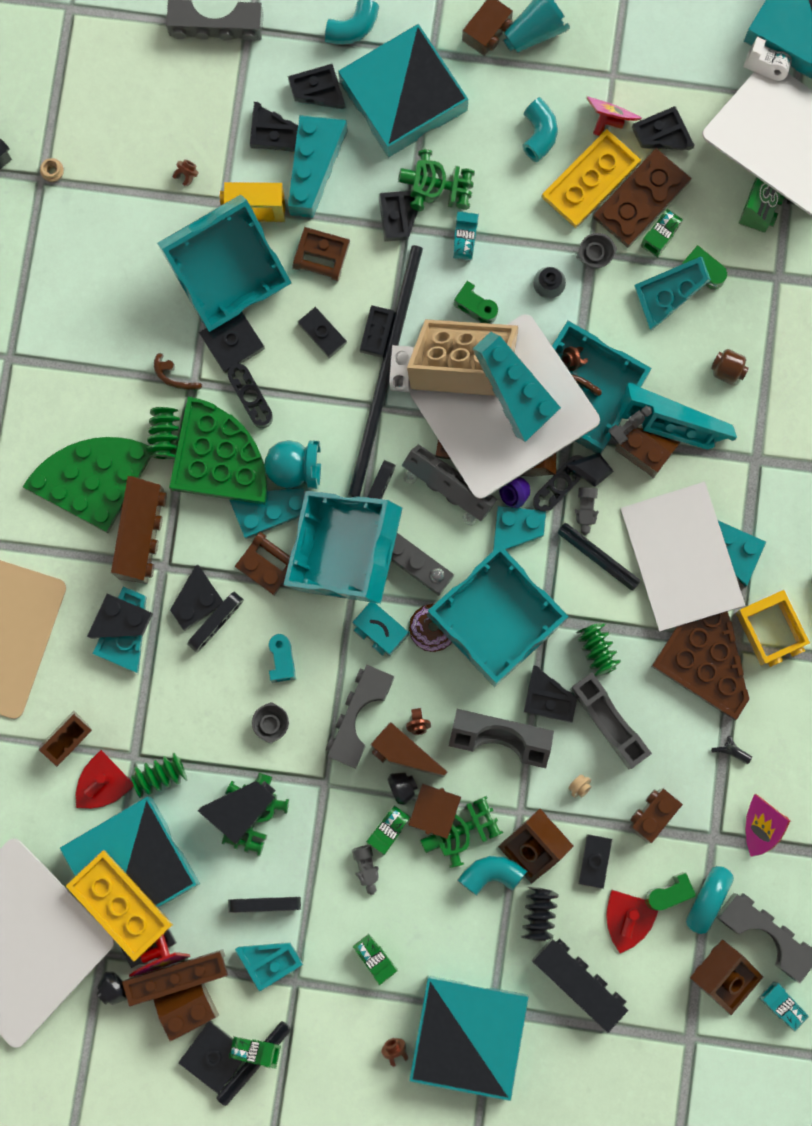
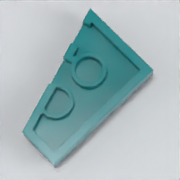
M698 257L634 285L651 330L657 327L711 280L702 257Z
M303 488L267 491L266 505L229 499L245 539L299 518L305 491Z
M718 520L735 575L740 580L739 582L746 587L766 541Z
M123 586L118 598L146 609L147 597ZM143 636L99 638L92 654L139 674Z

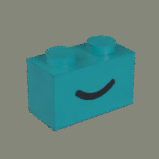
M369 602L352 622L356 627L353 631L363 640L368 637L374 643L372 647L382 656L385 653L391 656L409 635V632L376 603Z

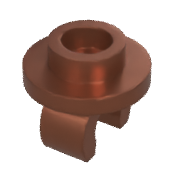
M186 159L178 161L176 166L179 169L174 171L173 178L179 179L183 173L185 175L183 185H190L193 177H197L199 174L196 170L197 166Z
M567 347L564 349L562 362L568 370H577L588 362V359H580L579 353L584 350L583 347Z
M421 708L411 709L413 721L406 724L407 731L412 732L414 735L426 733L431 727V722L422 718Z
M391 1038L386 1041L381 1052L384 1058L389 1059L392 1067L396 1066L394 1058L400 1055L403 1056L405 1061L408 1060L405 1050L406 1043L403 1039Z

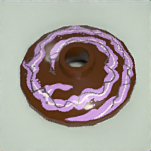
M434 604L424 605L416 610L410 619L409 632L411 639L416 646L424 651H442L450 646L452 642L439 628L436 631L429 630L428 626L433 622L427 616V612Z

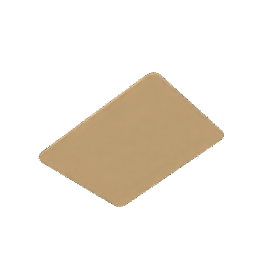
M1 560L0 715L16 719L23 714L66 592V585L61 579Z

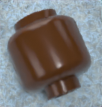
M726 349L723 353L718 352L711 369L714 370V377L732 385L738 379L743 381L749 367L745 366V356Z

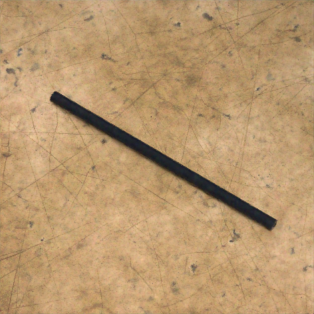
M417 245L411 246L348 493L350 497H360L390 381L392 345H399L423 248Z

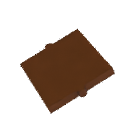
M422 783L408 825L425 831L427 835L432 833L448 839L461 796L446 792L444 788L437 789Z

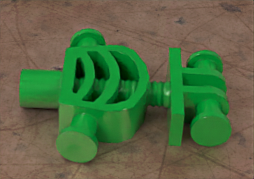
M429 149L418 151V156L421 157V160L417 161L414 171L404 168L400 169L398 182L412 185L411 196L415 200L411 202L410 207L414 210L423 211V203L435 202L443 189L450 191L448 207L452 208L456 197H459L456 207L461 210L470 209L468 201L472 197V192L468 189L473 188L474 185L471 181L475 175L474 170L469 168L461 169V175L463 176L459 178L460 166H455L452 180L448 181L446 180L443 165L437 161H430L432 151ZM425 185L429 186L426 191H422ZM433 187L439 189L436 193H430Z
M258 773L256 781H259L261 784L266 781L270 785L273 777ZM231 781L225 794L236 791L240 787L234 785L235 782ZM276 799L266 810V812L270 811V813L265 818H260L257 822L270 821L274 817L275 810L284 811V814H287L289 799H286V801ZM253 826L247 833L249 834L247 841L241 840L238 844H235L224 835L221 844L225 845V843L234 845V849H238L239 845L245 847L244 852L252 851L258 853L257 856H261L265 842L262 841L261 844L254 842L253 837L267 839L268 835L254 831Z
M487 796L473 802L474 804L477 803L481 813L476 814L471 803L466 805L472 817L471 820L464 822L457 814L455 815V819L461 824L458 826L452 824L448 839L435 834L421 839L420 841L425 852L429 853L437 848H441L444 856H450L452 865H449V867L453 868L464 865V862H461L459 853L465 851L469 846V831L477 829L482 842L487 841L482 829L484 827H487L491 835L489 839L502 834L503 831H500L496 824L498 819L492 820L490 812L494 810L489 808L486 801ZM484 815L487 822L480 825L478 818ZM466 834L465 844L460 848L459 836ZM455 838V850H451L450 840Z

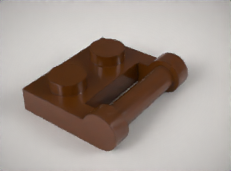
M304 227L292 269L299 271L304 269L322 274L338 282L349 249L350 239ZM308 254L335 262L334 268L304 260V255Z
M259 532L237 562L235 568L275 596L284 584L290 555L267 540L265 534ZM260 546L286 565L283 571L257 553Z

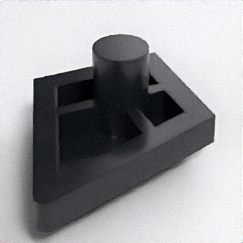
M600 452L565 465L569 470L594 487L614 472Z

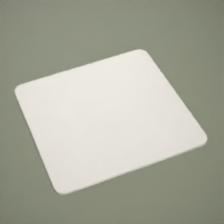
M754 72L702 132V136L709 144L812 216V90L790 74L784 80L776 81Z
M521 315L507 324L518 326L515 354L558 403L561 409L526 442L515 436L512 426L506 418L502 405L496 396L415 389L410 392L412 399L471 492L479 499L491 495L590 432L600 423L598 413L530 315Z
M11 839L0 849V1035L10 1046L17 1048L22 1046L107 955L114 946V939L21 841Z

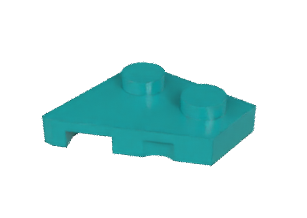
M498 506L493 551L499 545L506 550L543 537L546 512Z
M291 942L240 946L235 949L259 992L303 965Z

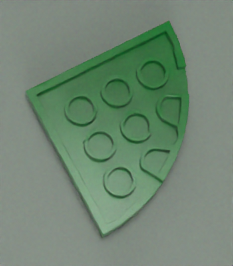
M188 396L169 489L177 492L266 505L267 477L260 451L250 433L233 415L218 408L215 404Z
M99 437L76 442L55 452L43 461L29 476L23 488L109 533L122 510L128 476L140 478L151 459L149 456L151 454L146 452L149 445L120 437Z

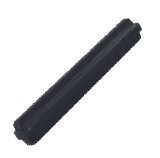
M564 523L559 528L558 534L627 588L634 590L640 583L639 578L569 524Z
M281 1021L264 1042L279 1045L290 1033V1026ZM246 1062L217 1095L216 1099L223 1106H227L261 1065Z

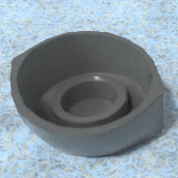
M593 233L583 239L576 257L587 266L601 268L612 261L617 247L607 235Z
M273 702L257 709L252 718V728L255 734L270 744L283 737L289 726L287 713Z

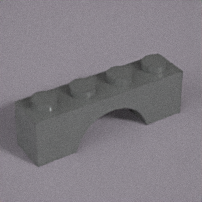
M168 0L166 27L169 36L178 39L196 37L205 40L212 37L222 40L239 38L245 41L262 39V3L238 2L233 11L221 18H207L197 12L191 0Z
M366 665L365 670L360 668L355 682L359 684L355 692L350 691L345 705L349 706L345 715H340L335 728L339 729L336 738L331 737L326 747V751L329 752V758L352 768H357L366 747L356 733L355 722L357 715L365 705L374 701H385L394 680L393 675Z
M593 672L570 688L628 770L652 754L640 736L619 714L611 702L608 693Z
M457 709L449 746L473 752L483 744H500L512 749L519 756L521 763L546 769L554 731Z
M733 893L718 912L716 918L737 934H741L749 929H761L768 933L777 949L775 966L795 982L801 983L812 969V947L804 941L799 944L794 940L795 934L784 925L781 928L773 923L775 918L764 909L758 911L752 905L755 902L746 894L738 895Z

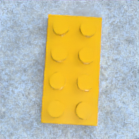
M606 129L542 193L541 197L574 228H577L641 163V159Z
M105 850L66 885L69 891L133 961H136L173 926Z

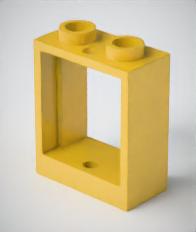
M224 182V191H220V205L241 194L247 199L259 222H285L286 199L282 183Z
M785 590L736 612L738 620L761 666L768 663L769 667L783 662L782 656L788 653L794 657L805 652L804 646L810 644ZM778 604L797 643L766 656L748 617Z

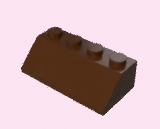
M128 476L111 573L119 580L148 584V579L152 578L154 574V564L151 562L153 554H157L159 542L155 539L157 530L160 531L162 527L163 517L160 516L161 507H165L167 493L164 492L161 485L133 476Z

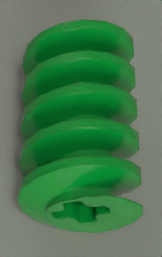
M154 407L150 409V414L154 416L149 419V424L152 427L148 428V433L153 436L147 438V442L151 445L147 447L146 452L151 454L149 455L150 457L167 460L175 459L176 455L170 453V450L177 449L176 445L171 444V441L178 440V436L172 434V431L179 430L178 426L173 425V422L180 421V417L173 415L175 412H178L177 409L169 407Z
M596 623L575 632L583 633L578 638V641L587 642L582 647V650L591 651L586 656V660H594L589 667L590 669H598L594 674L596 678L616 670V666L621 662L620 659H612L617 650H608L613 644V641L604 640L609 635V632L600 631L606 625L605 623Z
M172 753V761L163 756L162 765L156 759L153 760V768L144 763V771L142 772L135 766L134 775H131L139 798L143 797L144 791L151 795L153 787L157 791H162V783L167 788L172 786V780L177 785L181 784V776L187 781L183 764L175 753Z

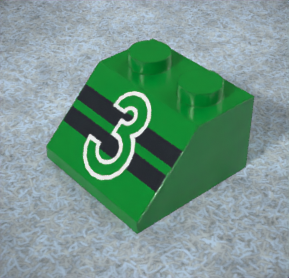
M756 177L739 224L765 233L769 226H774L778 217L775 209L777 204L782 205L785 197Z

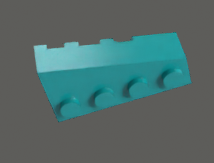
M299 115L288 201L290 216L314 218L325 185L331 175L332 167L348 132L347 120Z
M490 332L473 348L486 377H488L493 387L492 390L502 405L503 412L509 420L515 436L526 442L561 407L500 335Z

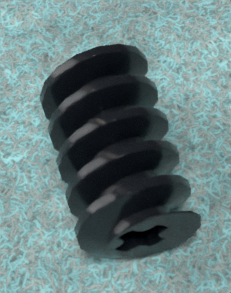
M528 887L534 893L526 895V898L533 901V904L525 905V908L532 912L531 914L524 915V918L530 921V924L523 925L522 928L527 930L529 934L522 935L521 938L536 941L553 939L554 935L547 930L555 928V925L548 920L556 918V914L551 912L550 909L557 908V904L552 902L551 899L558 898L559 894L549 889Z

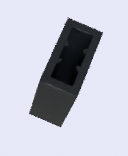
M255 781L200 807L198 812L233 843L238 844L277 799L273 794L276 790L266 781L262 784L259 781Z

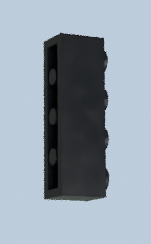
M560 938L557 941L550 939L531 961L609 1033L629 1011L624 1006L627 1001L616 991L612 995L605 988L608 983L598 974L593 977L586 970L589 966L579 956L574 959L567 952L570 948Z

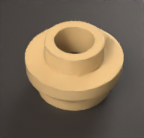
M49 158L41 164L40 174L44 180L56 182L63 176L64 167L59 160ZM51 168L56 169L55 173L49 174Z
M582 774L579 775L568 788L572 792L571 795L574 798L578 796L584 797L591 789L589 785L591 779L589 777L585 778Z

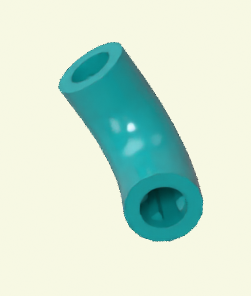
M358 0L355 13L350 19L341 21L328 19L325 29V43L352 44L362 40L372 31L378 16L379 4L373 0Z
M541 97L536 98L523 113L535 129L532 137L523 144L525 153L534 162H539L548 154L556 142L558 133L556 116Z
M487 856L474 861L464 870L457 881L476 896L491 881H498L513 891L527 871L519 864L505 857Z
M716 866L710 870L686 918V924L693 932L705 934L710 930L734 880L733 874L727 868Z

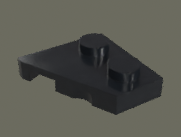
M333 63L288 76L295 102L339 109L346 108Z
M254 102L250 148L295 151L298 125L290 120L283 119L280 114L274 111L271 112L265 109L259 102Z
M676 106L632 124V130L641 148L692 150L695 146Z
M411 191L380 193L378 197L384 241L408 240L418 214L417 210L410 207L411 202L415 200L411 196Z
M199 565L194 567L170 609L184 631L214 612L223 602Z
M107 593L87 637L97 639L143 636L153 613Z
M533 665L524 713L572 723L577 697L540 670L538 666Z

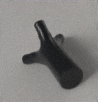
M732 736L727 737L728 742L724 744L725 747L711 749L712 753L721 752L732 755L747 765L752 760L751 755L737 747Z

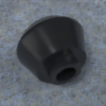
M544 267L536 273L533 285L535 291L540 296L555 298L564 291L566 279L559 269Z
M406 772L391 773L387 779L398 804L406 805L415 796L414 790L418 789L413 775L407 776Z
M113 971L105 972L97 985L99 991L96 994L104 1004L110 1003L111 1005L127 1000L122 983L123 980Z

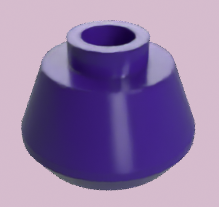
M517 477L499 489L502 501L507 506L516 509L524 505L531 493L529 483L522 477Z

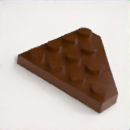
M728 611L677 626L651 666L733 720L738 719L750 700Z

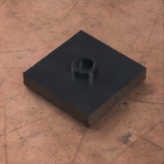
M240 312L239 315L210 332L207 328L199 332L224 373H227L232 365L241 364L265 349V346L243 312Z
M209 1021L178 1063L219 1094L240 1066L242 1060L229 1057L233 1038L212 1021Z

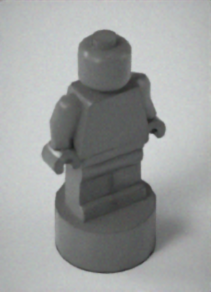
M645 406L641 409V412L638 411L629 417L623 426L620 425L618 427L615 424L608 430L620 446L628 440L626 435L642 424L646 419L645 417L652 414L651 407Z
M579 487L578 490L580 509H575L577 523L583 524L581 526V533L583 535L590 533L591 527L589 525L596 523L597 514H599L598 510H594L595 499L598 496L597 488Z
M371 845L352 849L353 858L358 862L359 872H356L355 875L359 878L361 885L366 886L367 893L373 895L377 891L374 883L378 881L379 867L373 866Z

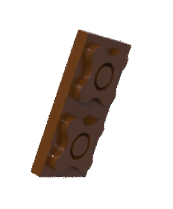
M656 148L594 213L593 218L629 248L686 187L692 178Z

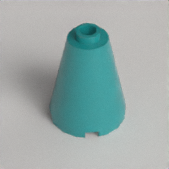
M532 0L505 31L504 35L506 38L503 41L510 52L515 50L518 53L565 33L570 29L568 23L564 25L562 18L565 16L554 0Z

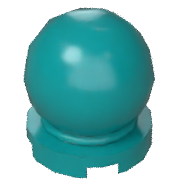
M291 440L276 443L269 449L264 462L265 472L269 479L277 486L287 489L298 487L303 482L307 484L308 489H318L321 478V464L317 463V452H321L320 441L310 440L306 447L299 442Z

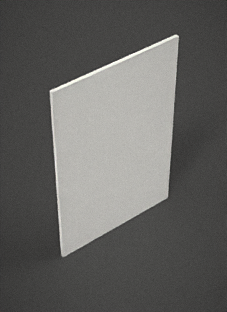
M705 482L621 508L659 632L745 606Z

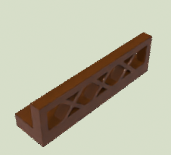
M224 949L126 979L122 983L129 1007L228 976L224 962Z

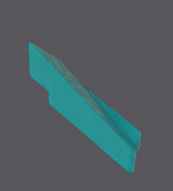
M628 383L626 386L620 418L628 419L636 412H641V409L645 406H650L652 414L645 417L646 419L642 423L643 431L706 450L714 448L716 442L725 439L734 441L737 438L732 424L631 383Z

